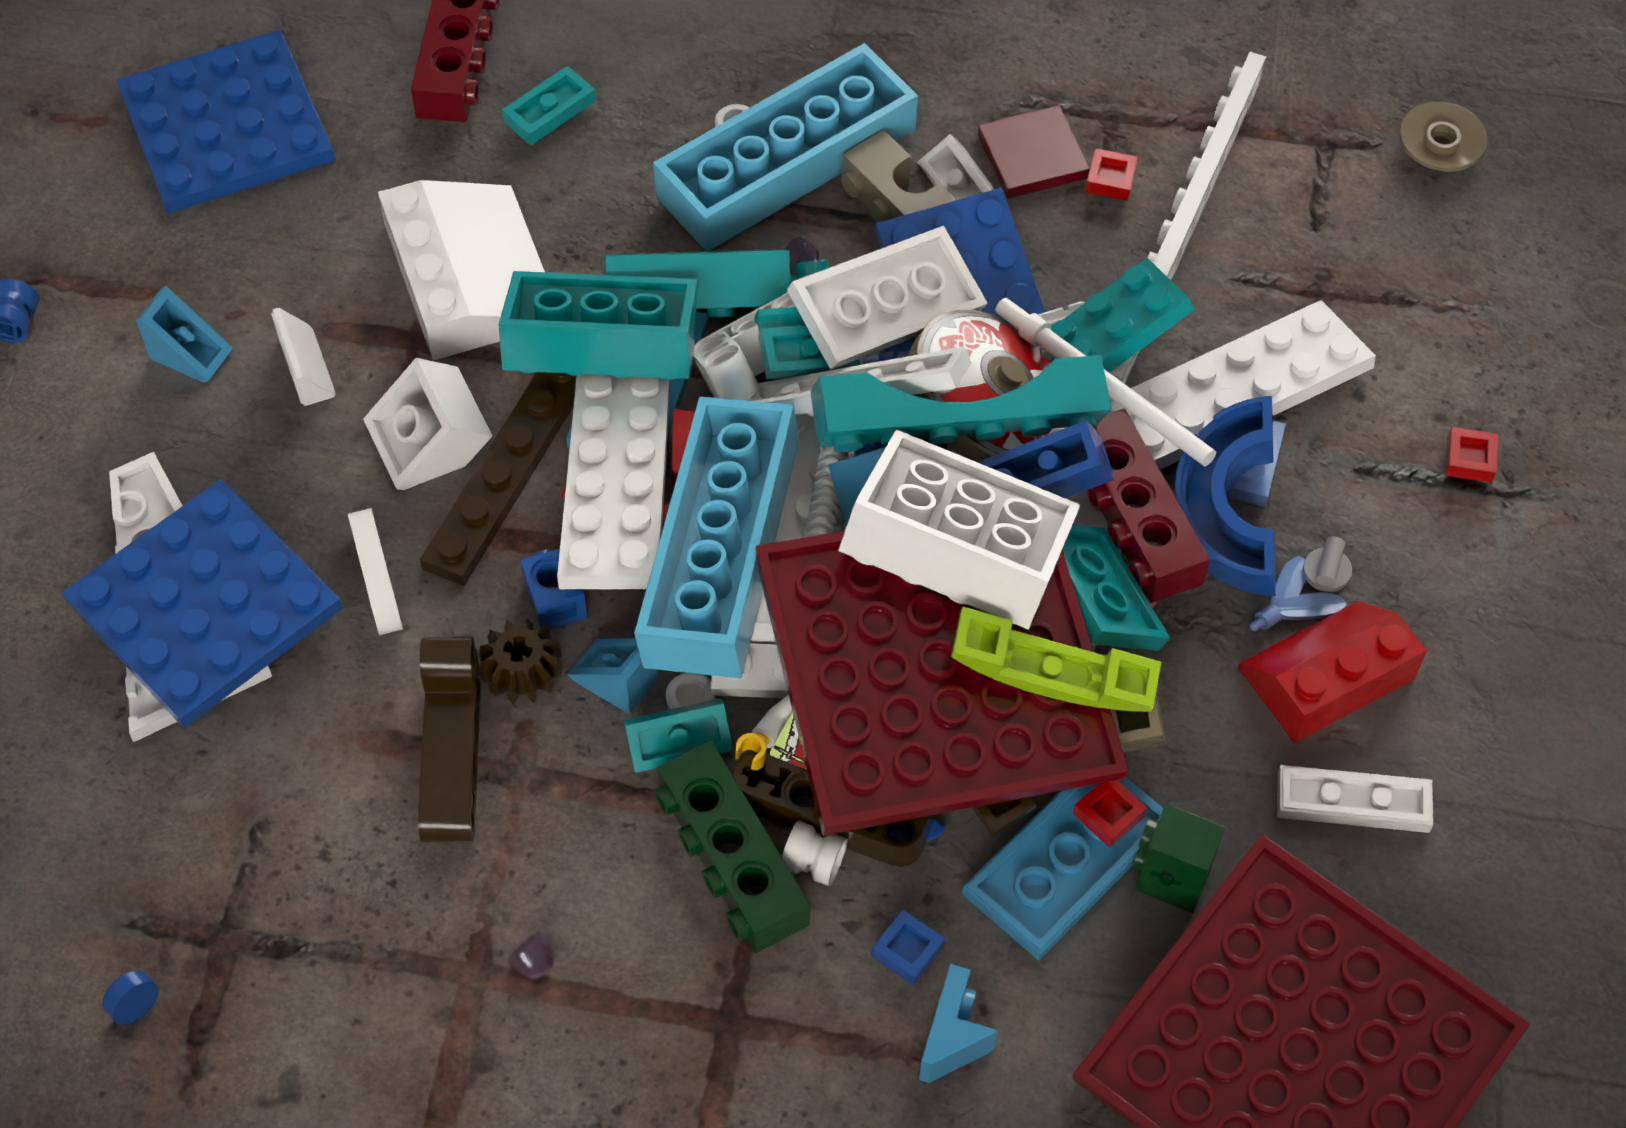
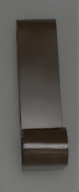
M473 636L421 638L420 674L425 692L418 811L421 842L474 840L481 677Z
M758 753L749 754L740 759L735 766L734 779L757 816L791 829L799 820L814 826L816 832L821 834L823 838L826 836L822 834L815 804L805 808L793 804V801L799 796H813L807 769L766 755L763 767L759 770H752V761ZM938 814L835 834L847 839L846 849L892 866L903 867L917 861L922 854L928 834ZM896 828V830L901 829L910 832L913 837L907 842L899 843L889 839L888 833Z

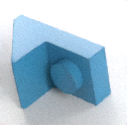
M953 964L949 966L921 1061L919 1080L930 1083L995 1049L998 1031L969 1022L977 993L975 990L968 989L971 969Z

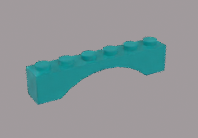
M1102 355L1055 358L1038 376L1020 388L995 398L974 402H940L916 397L885 384L868 372L819 376L810 392L818 447L834 446L836 452L855 451L862 448L863 444L881 443L882 447H887L896 430L918 439H929L931 444H946L957 440L958 436L975 435L977 440L986 441L1000 438L1005 435V432L1022 431V435L1025 437H1035L1047 434L1053 428H1066L1085 420L1095 429L1097 424L1111 411Z

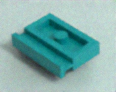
M796 306L757 310L754 321L758 325V340L766 379L796 377L830 370ZM860 359L835 369L860 365Z

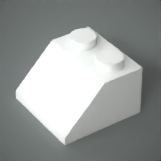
M420 358L413 360L363 418L390 477L398 490L409 489L465 467L493 436L459 368Z

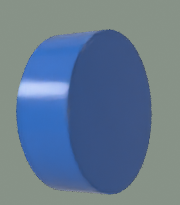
M143 971L128 972L117 978L105 992L102 1001L103 1010L119 1025L133 1023L144 1016L154 1005L158 997V986Z

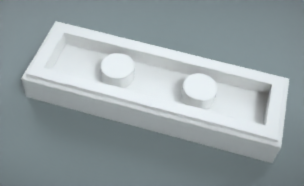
M1280 765L1277 773V818L1430 833L1433 827L1432 780Z

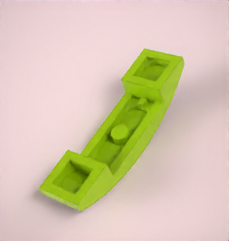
M962 607L951 657L967 667L1010 686L1070 703L1136 712H1151L1154 708L1161 661L1114 648L1106 656L1011 630L1013 620Z

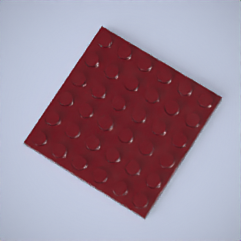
M845 531L756 546L759 576L823 836L1125 779L1129 770L1110 709L1070 703L1028 692L992 679L951 657L962 607L981 612L985 611L968 604L956 603L944 594L922 585L908 583L898 575L874 565L862 564L854 559V557L838 551ZM1062 550L1029 630L1016 624H1012L1011 630L1093 652Z
M1261 834L1075 1070L1072 1079L1135 1128H1457L1531 1024L1264 834Z

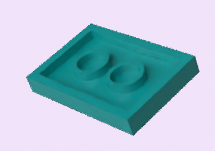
M1146 258L1139 264L1127 269L1123 276L1104 290L1092 295L1085 304L1066 318L1054 323L1051 326V330L1086 356L1102 355L1104 369L1110 373L1194 311L1195 308L1188 296Z
M1072 524L1062 550L1090 643L1092 645L1159 651L1170 637L1107 530L1102 527Z

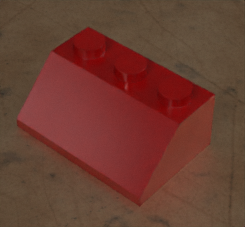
M1357 601L1240 662L1238 669L1293 743H1296L1414 680L1427 650L1398 613Z

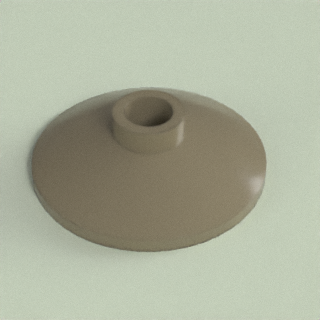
M1428 102L1416 106L1405 115L1400 126V142L1406 153L1419 164L1433 170L1450 172L1466 169L1481 159L1487 146L1486 129L1479 118L1466 108L1453 103Z

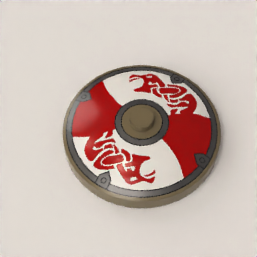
M975 310L950 311L937 316L924 328L912 344L909 356L965 346L972 363L958 387L942 395L927 392L913 396L940 402H974L995 398L1020 388L1038 376L1054 358L1042 346L1034 347L1020 337L1019 329L1003 318ZM1053 428L1049 433L1035 437H1025L1022 435V431L1005 432V435L1000 438L986 441L977 440L975 435L958 436L957 440L948 444L967 459L980 462L1064 428Z

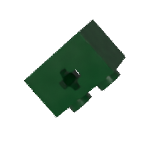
M1166 803L1159 821L1149 818L1138 845L1139 850L1132 869L1140 872L1135 890L1194 913L1226 827Z

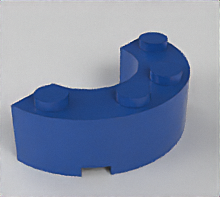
M1272 396L1247 399L1221 410L1213 415V420L1198 434L1194 433L1196 437L1216 451V455L1213 461L1204 467L1183 451L1176 473L1175 492L1176 500L1210 558L1207 572L1235 589L1252 594L1276 596L1274 530L1254 527L1239 518L1228 504L1229 491L1242 474L1255 466L1274 462Z

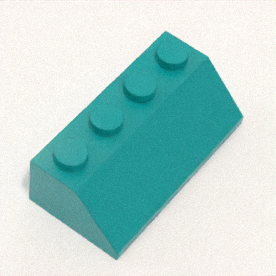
M761 249L601 254L602 275L697 279L696 309L707 308V317L734 316V307H752V311L786 294L790 286L789 250Z
M513 271L498 324L502 370L520 371L522 373H566L573 376L593 374L612 375L618 378L636 376L658 377L664 380L676 378L689 379L694 354L698 281L697 279Z

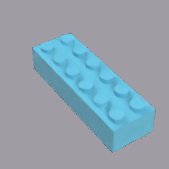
M863 43L653 162L655 197L705 251H710L842 174V154L883 129L896 142L916 130L918 95Z
M699 396L634 632L643 668L742 679L763 594L755 548L757 545L775 543L799 445L794 405Z

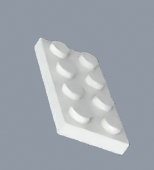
M944 226L795 280L787 289L830 370L917 337L939 315L955 310L981 311L988 304Z

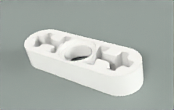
M372 509L349 513L348 518L378 634L383 635L402 630L403 627Z

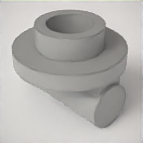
M1334 536L1328 537L1323 548L1315 549L1308 554L1303 565V574L1311 586L1320 591L1335 592L1343 589L1349 583L1352 576V565L1348 557L1343 554L1344 540Z

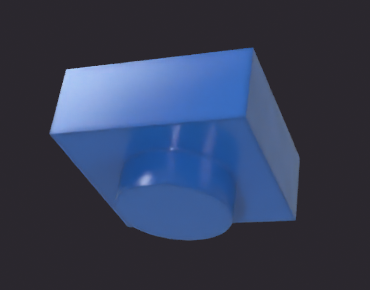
M902 910L872 947L871 956L914 986L944 948L945 938L905 910Z

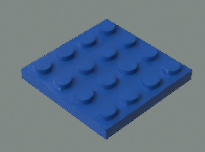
M281 30L116 79L167 214L335 161L331 144Z
M221 479L62 592L66 603L183 728H186L343 609L340 598Z

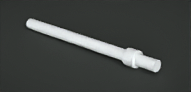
M1003 298L997 304L995 312L1019 329V336L1032 346L1037 347L1040 345L1057 358L1086 356L1051 330V324L1038 314H1028L1008 298ZM1104 369L1109 397L1204 467L1213 461L1216 455V451Z

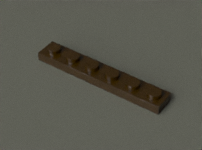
M535 373L421 556L422 570L465 586L574 407L577 376L566 373Z

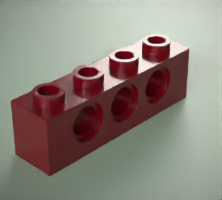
M432 0L411 85L416 118L467 122L470 105L476 106L478 103L479 82L477 74L484 73L486 49L484 43L485 41L490 42L492 39L493 18L491 12L492 10H498L500 0Z
M1126 409L1107 414L1097 424L1095 430L1101 435L1111 467L1119 470H1112L1115 480L1086 490L1092 508L1095 511L1100 510L1107 522L1108 534L1117 549H1122L1128 560V568L1140 588L1144 589L1151 603L1203 585L1210 562L1208 554ZM1126 504H1134L1140 508H1133ZM1147 542H1156L1162 546H1152Z

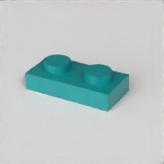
M566 66L502 109L503 122L531 146L596 101L595 89L571 68Z
M721 698L623 720L635 773L657 768V766L710 740L719 754L733 751L725 706Z

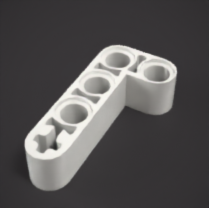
M788 292L706 336L694 345L693 358L715 398L747 401L758 392L759 384L755 376L765 370L758 340V325L755 324L754 316L759 309L795 307Z

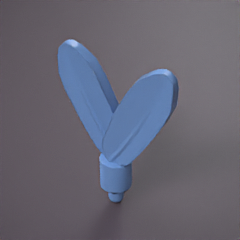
M1297 556L1288 561L1283 567L1275 584L1276 596H1271L1269 605L1255 614V620L1250 623V629L1252 631H1257L1260 628L1267 630L1282 619H1325L1344 609L1346 601L1333 593L1319 592L1299 595L1306 581L1303 574L1305 559Z

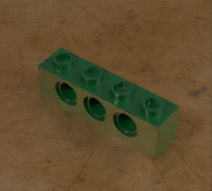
M710 740L657 766L659 787L654 789V794L658 804L666 816L674 814L682 827L677 830L680 841L690 857L698 855L706 868L701 873L713 898L716 899L722 896L730 911L726 913V917L736 938L739 941L747 939L756 954L810 926V903L739 785L735 782L733 775L713 742ZM702 802H709L716 806L708 812H699L693 809L695 805ZM723 843H735L741 847L733 853H722L716 849ZM748 884H759L765 888V891L752 896L743 893L741 889Z

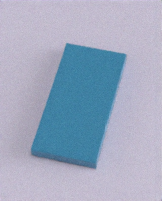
M1126 777L1118 781L1148 809L1146 816L1112 847L1109 848L1073 814L1075 804L1098 784L1062 790L962 887V895L1038 961L1133 866L1139 850L1138 845L1148 819L1152 818L1159 821L1164 808Z

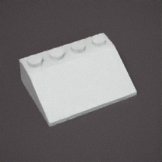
M420 180L379 191L378 196L385 227L432 360L500 342L498 324L513 271L545 272L511 185Z
M896 430L855 501L838 551L854 557V559L862 564L874 565L898 575L908 583L922 585L944 594L956 603L968 604L989 614L1013 620L1012 624L1029 630L1080 504Z

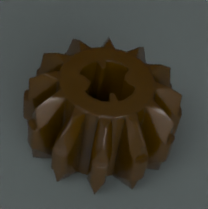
M527 618L521 627L514 628V625L509 620H506L504 625L505 632L500 633L489 629L487 636L488 644L480 645L478 651L479 660L482 662L479 666L480 677L484 680V683H489L490 692L495 697L507 692L508 700L514 704L520 695L527 694V698L534 703L537 698L536 690L540 689L551 693L554 687L553 678L560 677L562 673V663L559 660L562 655L560 644L557 640L551 639L550 630L547 629L546 625L534 630L533 623Z

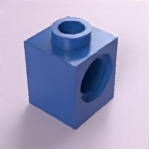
M560 548L541 550L534 553L531 557L520 560L524 585L539 628L546 625L548 630L587 618L585 597L582 589H559V586L554 588L544 587L549 583H558L557 574Z

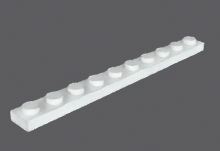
M1249 52L1243 68L1235 66L1227 87V91H1230L1231 94L1229 98L1221 96L1213 120L1217 121V125L1215 128L1207 127L1200 145V151L1204 153L1201 158L1194 156L1189 166L1185 181L1190 184L1187 190L1179 188L1174 199L1171 213L1175 214L1173 221L1165 219L1157 239V245L1161 246L1158 254L1150 252L1147 257L1171 281L1257 92L1265 64V56ZM1140 351L1112 370L1110 374L1125 384Z

